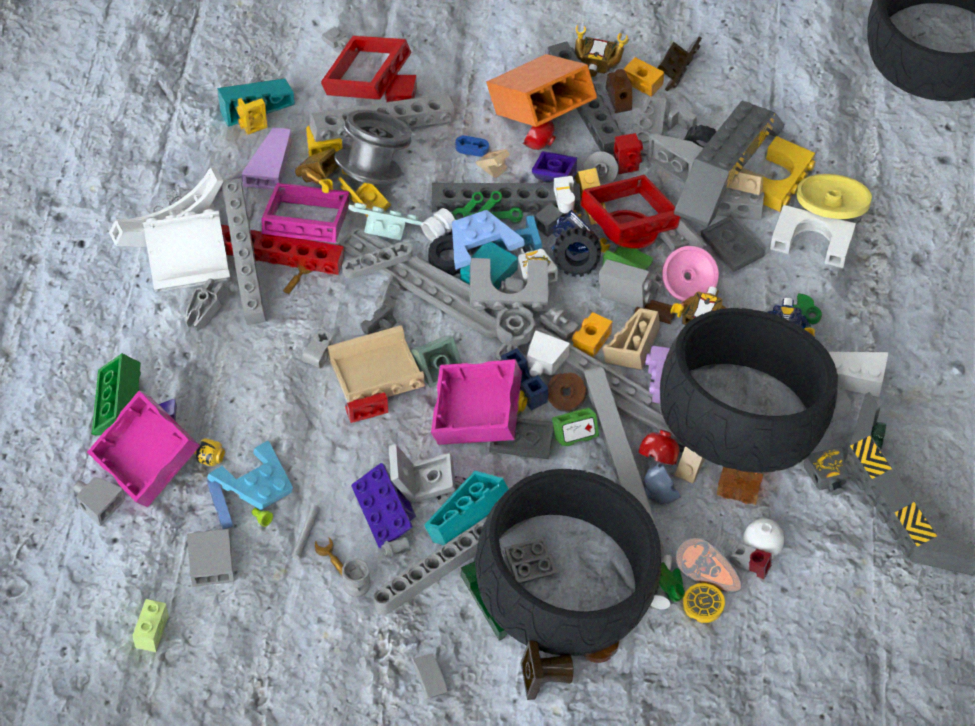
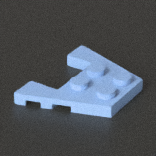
M488 210L452 221L456 269L470 265L471 257L467 250L501 238L509 251L525 246L524 239Z

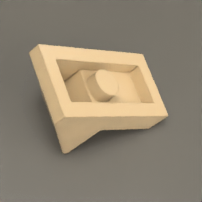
M507 149L488 152L477 160L476 164L492 177L497 178L507 170L505 158L510 154Z

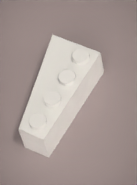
M829 352L837 369L838 388L863 394L870 392L872 396L879 397L888 352Z

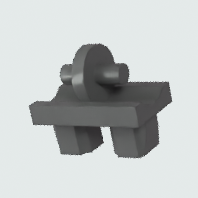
M387 306L384 310L377 309L371 321L364 320L361 323L362 331L369 335L393 328L392 326L397 321L392 314V308Z

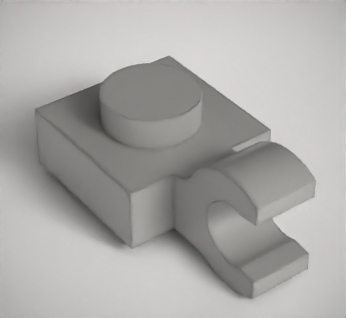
M336 27L322 35L324 42L333 48L339 46L342 50L350 40L345 33Z

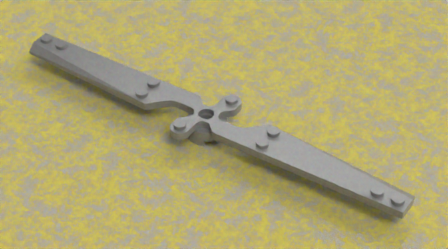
M359 227L350 231L338 243L340 246H344L345 252L355 258L392 246V244L373 234L365 233ZM384 255L381 258L383 260H389L391 256ZM413 255L411 259L378 270V272L388 278L392 275L393 281L399 282L401 286L485 337H498L503 344L496 350V361H501V355L518 348L520 345L531 344L535 331L560 339L543 328H535L534 311L519 306V309L509 310L506 307L498 313L496 319L487 314L485 310L470 308L469 284ZM372 261L364 262L368 266L374 264ZM570 345L567 359L553 375H550L554 377L560 373L572 372L577 374L584 382V370L602 366L617 410L658 431L662 429L671 432L663 418L660 403L652 402L653 394H649V391L572 345ZM672 433V435H671L672 438L678 440V439L675 437V435Z

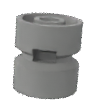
M353 558L344 563L342 567L344 590L353 597L362 596L370 589L369 566L364 560Z

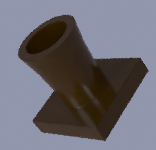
M528 641L520 662L527 700L536 699L542 682L572 683L574 669L570 654L540 658L537 641Z

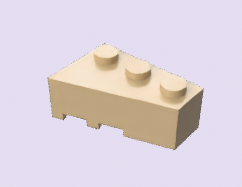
M639 308L625 323L624 329L620 333L617 332L614 335V339L603 347L605 363L642 370L646 362V355L650 352L660 329L658 311Z

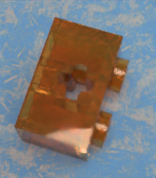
M723 467L718 483L717 495L725 499H734L745 504L756 505L762 486L763 474Z

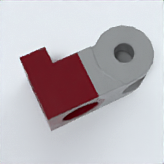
M738 544L729 559L734 566L754 572L761 579H765L772 566L771 553L745 544Z

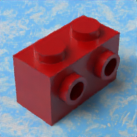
M636 133L615 137L613 157L618 163V174L639 171V164L642 163L640 152L643 151V144L641 140H638Z

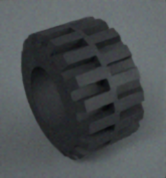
M575 226L573 229L571 227L567 228V231H562L556 239L553 251L554 261L558 264L560 270H564L566 275L570 273L572 277H576V275L582 277L585 273L590 274L591 270H595L600 262L601 243H599V238L597 235H594L592 230L588 231L586 227H583V229L579 228V226ZM574 242L583 243L589 249V254L583 260H573L566 253L568 245Z

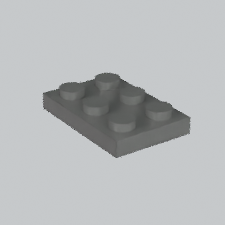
M731 215L701 230L700 236L733 272L762 258L765 254V251Z
M517 418L515 439L490 441L489 452L549 459L554 430L553 422Z

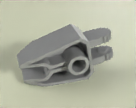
M209 278L203 288L198 287L194 289L186 309L185 322L188 327L194 323L193 326L199 331L208 325L222 307L219 298L224 291L225 284L220 282L214 291L211 292L215 281Z

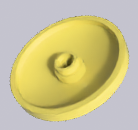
M836 174L809 176L799 183L797 189V200L805 209L827 218L850 219L859 217L869 210L872 200L870 191L862 183Z

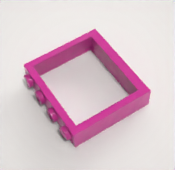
M276 183L262 216V234L336 243L349 209V191L329 189V193H323L322 188ZM281 202L339 209L334 223L275 216Z

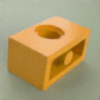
M636 57L623 69L626 71L631 86L650 97L663 85L664 72Z
M592 312L588 318L583 320L581 329L574 333L572 337L573 346L595 358L612 333L613 321Z

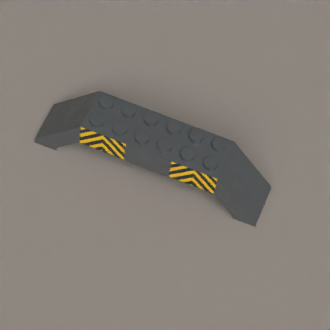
M742 100L695 158L674 214L708 227L716 217L726 189L768 135L776 137L784 129L785 124L773 111Z
M870 392L866 393L845 463L848 472L854 474L858 487L866 492L868 502L872 507L875 506L879 512L880 520L882 523L887 524L890 535L899 542L903 555L909 557L911 562L971 576L975 575V546L973 543L969 542L966 544L937 535L871 437L872 427L877 423L880 407Z

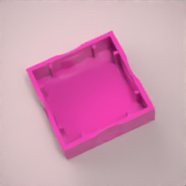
M516 359L488 361L481 364L440 365L437 383L438 396L431 428V434L438 445L515 439L522 371Z
M138 391L120 412L116 421L103 432L87 453L104 470L113 475L118 484L135 502L149 507L200 445L152 397Z

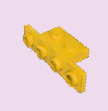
M338 178L342 183L341 189L350 192L352 195L350 199L354 203L365 204L366 208L373 209V206L384 209V212L391 206V203L373 184L363 183L354 191L343 178Z

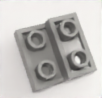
M544 537L504 548L512 574L519 583L557 574L552 555L549 554Z

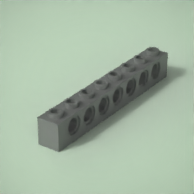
M567 41L548 46V55L582 63L580 59H577L574 48L570 47ZM593 83L597 98L577 107L576 110L600 151L613 154L615 137L622 136L624 133L620 132L617 121L613 120L610 109L605 106L603 97L597 93L596 86Z
M432 183V212H437L441 208L447 209L449 212L457 208H464L475 192H481L483 194L482 203L476 204L470 211L478 212L491 198V194L494 191H499L502 194V200L496 203L489 212L510 211L514 207L520 208L522 212H540L550 203L558 208L554 193V183ZM574 183L572 192L575 196L574 210L580 212V183ZM497 194L493 196L494 200H498L500 198V196ZM476 195L474 199L476 201L481 200V196Z

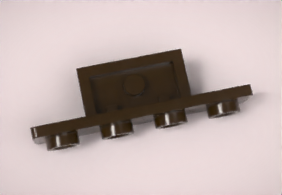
M700 36L690 45L687 51L675 42L668 48L657 67L671 78L664 89L667 92L672 87L676 88L679 84L680 79L678 78L684 75L687 70L685 66L689 65L694 58L692 54H695L701 46L699 45L702 39Z

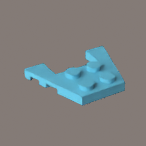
M269 441L255 447L253 454L263 465L238 479H235L221 466L210 472L207 479L213 483L216 481L222 484V488L227 491L232 490L240 495L239 498L260 510L292 493L293 487Z

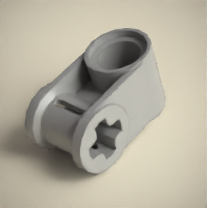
M327 330L318 331L310 344L305 348L302 354V361L321 369L329 357L327 346L333 345L331 342L332 334Z

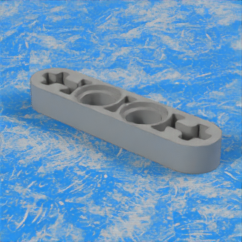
M401 242L347 260L342 265L343 275L348 279H354L405 262L412 257V246L407 242ZM384 255L391 256L389 260H383L381 257ZM372 261L374 264L371 266L364 265V262Z

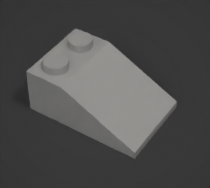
M651 134L649 135L647 160L685 184L693 162L703 148L692 141Z

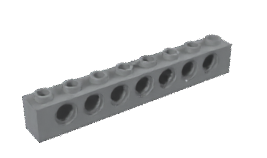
M442 94L311 113L309 127L315 142L351 137L345 131L343 124L348 114L355 110L382 112L401 120L409 128L451 122L453 121L455 108L449 95Z
M240 178L224 181L222 188L243 314L247 325L266 322L243 186Z

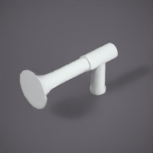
M665 555L663 561H661L665 563L669 570H671L673 557ZM660 584L651 606L656 609H667L670 606V601L665 597L666 592L663 591Z

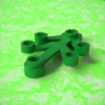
M499 191L492 192L491 198L478 212L489 211L496 203L502 200V194ZM475 192L464 208L453 210L451 214L455 220H458L456 218L458 214H462L463 218L475 214L470 213V211L476 204L482 203L483 194ZM495 194L500 196L498 200L493 199ZM476 195L481 196V200L476 201L474 197ZM517 207L510 209V211L490 212L499 220L509 219L515 224L523 219V212ZM518 212L519 216L513 217L512 213Z

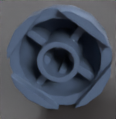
M661 462L648 470L644 478L646 485L644 490L649 499L653 497L657 503L669 504L681 498Z

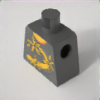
M842 446L811 453L804 459V469L819 490L830 488L832 495H839L843 492L842 485L846 484L848 470L845 466L846 461Z

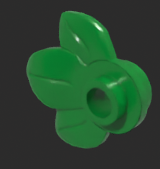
M801 293L797 295V304L788 306V308H794L795 314H786L790 315L787 317L794 318L795 321L792 322L794 324L797 323L803 329L810 324H817L822 318V312L814 305V300L810 296ZM813 313L816 317L810 318L809 314Z
M661 562L659 584L669 599L673 602H678L685 595L681 571L679 568H675L671 572L665 563Z

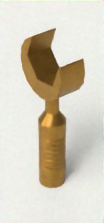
M297 265L298 275H295L283 289V292L290 294L300 281L302 274H309L312 271L307 270L304 266Z
M328 537L329 544L326 547L318 546L317 541H315L316 553L320 556L329 555L331 563L342 576L343 564L337 556L332 554V539Z

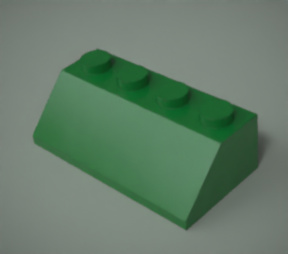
M121 353L98 369L91 434L102 435L116 421L120 412L139 391L141 362Z

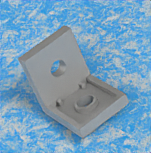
M397 444L389 446L391 481L411 504L456 491L453 456L450 453L412 464ZM438 474L435 480L430 481L433 475Z

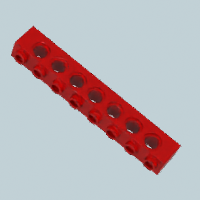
M221 224L226 255L234 256L229 226ZM251 230L256 261L285 265L292 268H298L297 265H301L310 271L339 275L344 261V246L307 239L262 234V231Z

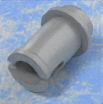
M404 536L391 542L385 541L381 545L382 552L386 557H392L394 553L409 548V543Z

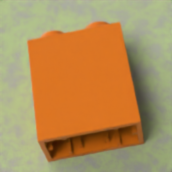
M548 54L486 81L496 115L535 127L597 98L587 64Z

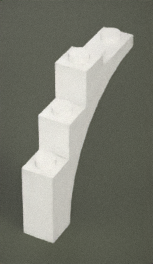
M210 168L204 178L191 192L171 206L142 217L116 219L109 232L115 245L147 247L143 226L147 219L158 218V220H163L169 215L182 217L188 212L201 214L207 209L215 210L212 202L223 183L217 168Z

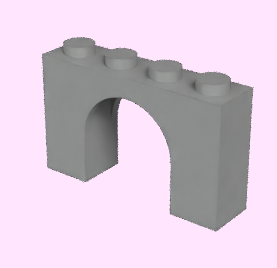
M471 258L470 308L476 310L487 308L501 311L506 307L507 309H519V306L535 312L547 309L548 260H528L527 285L520 292L506 294L497 290L491 282L490 259Z

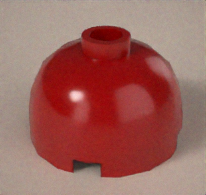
M552 120L537 127L532 126L522 144L533 150H542L547 145L551 146L556 138L553 135L555 126Z
M661 429L659 433H649L641 442L638 452L649 458L651 456L655 458V461L676 465L680 448L677 440L671 437L672 433Z

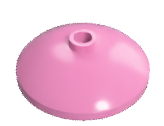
M696 246L678 248L664 262L662 269L664 286L679 301L683 302L690 296H694L698 291L706 293L708 287L716 288L719 272L717 264L713 257L702 248ZM685 273L690 275L689 280L685 278Z

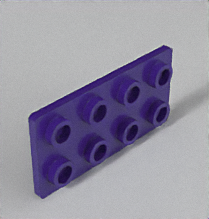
M383 463L377 465L351 485L380 549L385 541L391 542L396 540L413 527L411 520L416 517L415 512L407 498L391 481V477Z

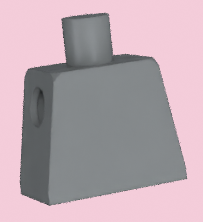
M94 477L88 484L80 480L73 488L78 493L76 498L80 509L99 526L126 500L123 488L98 477Z

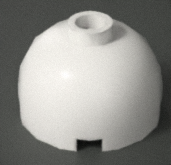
M759 518L752 521L747 526L743 536V544L771 553L772 559L782 552L785 541L784 532L780 525L768 518Z

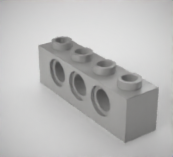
M727 188L716 215L726 217L731 215L734 218L760 221L764 192L758 195Z

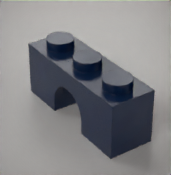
M516 348L501 355V360L516 359L522 371L520 390L527 397V406L532 411L548 403V387L539 375L535 377L530 375L528 361L519 349Z

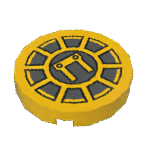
M698 583L691 586L683 597V609L687 616L701 623L717 620L725 607V599L722 592L714 585L707 583Z

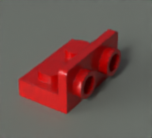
M385 392L347 402L345 410L350 423L388 413V400Z

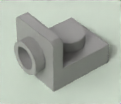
M682 106L671 111L668 116V127L671 129L677 123L687 130L697 124V116Z

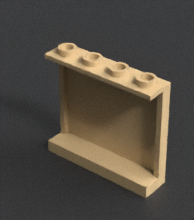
M401 325L327 346L329 361L347 402L384 392L387 397L425 386L423 371L420 372L405 341L404 330Z

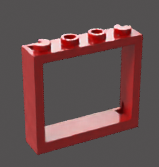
M353 35L321 81L326 95L380 100L412 53L407 40ZM360 51L389 53V56L371 82L341 80Z
M645 175L583 190L580 203L616 244L676 229L681 218L674 214L676 207ZM640 194L658 214L619 224L600 203Z

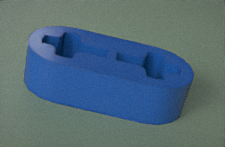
M462 135L456 138L455 149L462 154L483 157L489 152V143L482 138Z

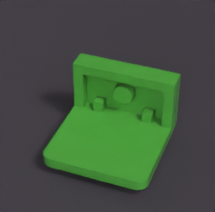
M619 246L614 253L607 250L603 254V265L606 259L647 271L653 263L652 257L636 249Z

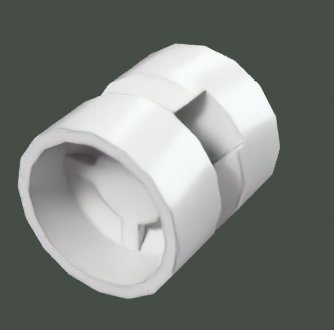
M441 208L434 213V217H429L421 224L422 231L433 242L435 238L445 236V234L452 231V221H455V218L447 209Z

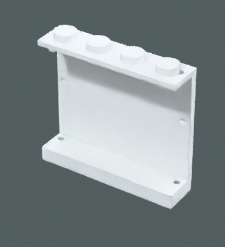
M207 209L201 214L188 212L182 217L169 215L163 220L151 218L143 223L155 293L205 285L209 278L214 279L215 283L230 280L219 211Z

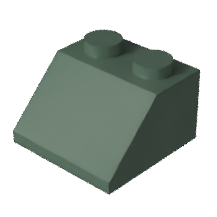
M444 336L411 349L420 372L423 371L424 379L429 388L436 386L438 383L440 365L462 364L454 338L450 336Z

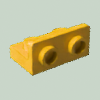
M242 98L238 99L236 109L240 116L238 123L241 129H245L249 135L268 128L265 102L262 98L245 104Z

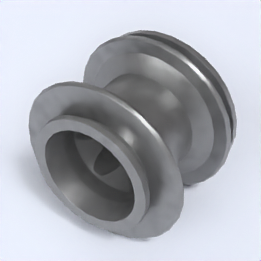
M355 110L349 113L343 126L345 131L354 138L351 148H344L335 153L336 163L347 175L364 183L385 184L398 180L402 175V170L392 160L395 150H403L410 146L411 129L401 120L382 112Z

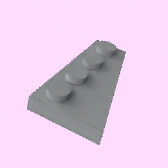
M649 96L639 119L635 123L633 131L630 133H636L638 140L642 141L643 151L640 152L641 154L648 155L649 135H662L667 98Z

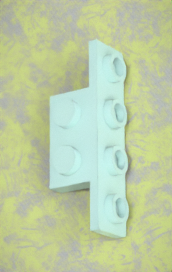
M361 203L349 204L348 207L354 212L368 214L364 232L368 234L401 240L405 222L416 225L423 223V221L418 219L419 216L414 214L403 216L399 211L390 210V213L384 212L383 208L373 206V209H370Z

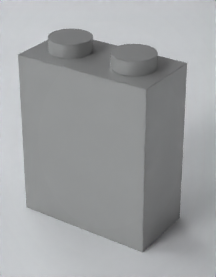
M606 259L599 272L601 298L644 309L646 303L649 304L652 298V292H650L652 280H650L649 271Z
M215 529L214 531H197L187 534L192 587L234 582L229 530Z

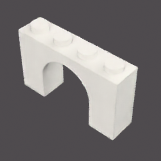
M783 205L772 236L770 249L788 254L793 239L797 234L803 231H816L823 234L829 241L825 264L843 268L854 236L856 223L827 218L810 211Z

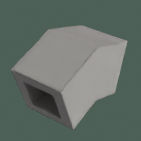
M657 271L650 274V280H652L650 292L656 294L658 288L663 284L662 275Z

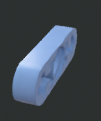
M207 480L222 529L233 527L220 484L216 481L213 483Z

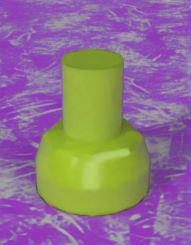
M254 508L251 512L252 515L257 517L258 523L263 527H267L273 520V514L270 511H261L258 508Z

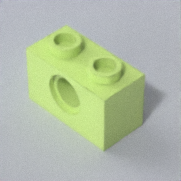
M145 600L133 633L136 648L153 652L157 651L169 617L166 603Z

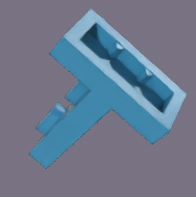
M533 215L526 216V228L517 229L514 232L524 239L525 246L531 245L532 251L542 249V242ZM502 238L493 241L494 244L504 250L508 249Z

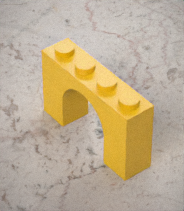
M778 136L774 138L768 147L766 160L784 167L791 175L783 180H772L764 177L762 192H764L763 205L778 212H781L783 205H789L791 196L797 193L799 183L807 178L808 172L812 171L815 167L814 152Z

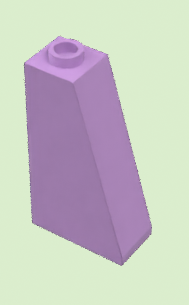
M272 128L243 170V186L274 190L276 183L282 182L292 144L291 129Z

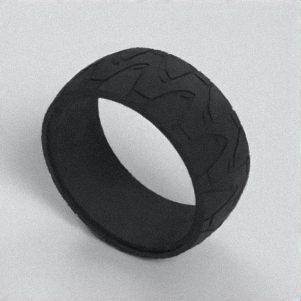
M975 0L872 1L867 26L869 51L876 68L889 82L907 93L929 100L962 101L975 98V51L951 53L924 47L902 34L890 19L892 15L905 8L927 3L953 5L975 14Z
M746 308L713 310L701 314L688 322L669 349L660 380L661 412L666 424L675 437L700 457L717 465L744 472L765 473L775 472L776 470L780 471L797 465L806 459L820 443L830 425L838 394V374L835 363L826 348L812 334L785 318H780V316ZM712 364H733L756 369L776 378L789 387L802 401L806 410L781 416L759 415L739 410L709 394L697 383L690 371Z
M551 469L532 474L520 480L505 492L491 509L482 527L475 561L479 592H481L480 595L490 615L494 617L495 622L520 643L527 646L528 641L534 640L538 643L539 651L560 656L565 654L581 656L587 653L599 652L617 643L630 633L641 621L654 599L661 574V544L657 528L650 514L633 494L604 476L577 469ZM562 515L583 520L604 531L623 550L633 571L635 592L624 601L600 610L574 611L553 606L529 593L513 577L503 559L499 538L514 525L537 516Z

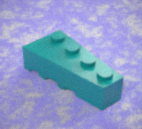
M286 78L217 88L220 112L228 127L239 124L238 119H240L236 107L240 98H242L245 104L262 98L265 102L266 114L295 105L294 92Z
M475 470L424 524L433 543L444 546L488 516L497 501L509 490L504 478Z

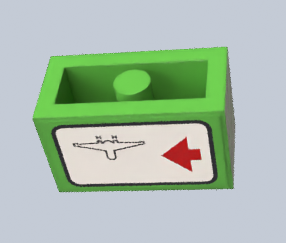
M590 408L552 417L555 439L562 446H571L574 442L589 441L593 437L599 436L596 413Z

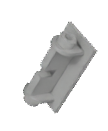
M392 275L381 284L379 291L382 293L376 299V310H384L389 306L394 311L401 287L399 282L391 281Z

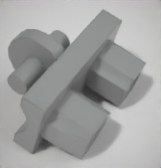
M552 307L545 315L540 317V321L545 324V329L555 331L559 334V338L564 341L570 339L572 334L579 328L578 324L566 316L567 312L564 309L558 311Z

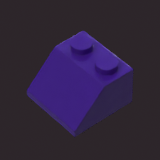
M542 151L532 168V174L536 179L545 182H554V178L572 176L574 181L577 174V157Z

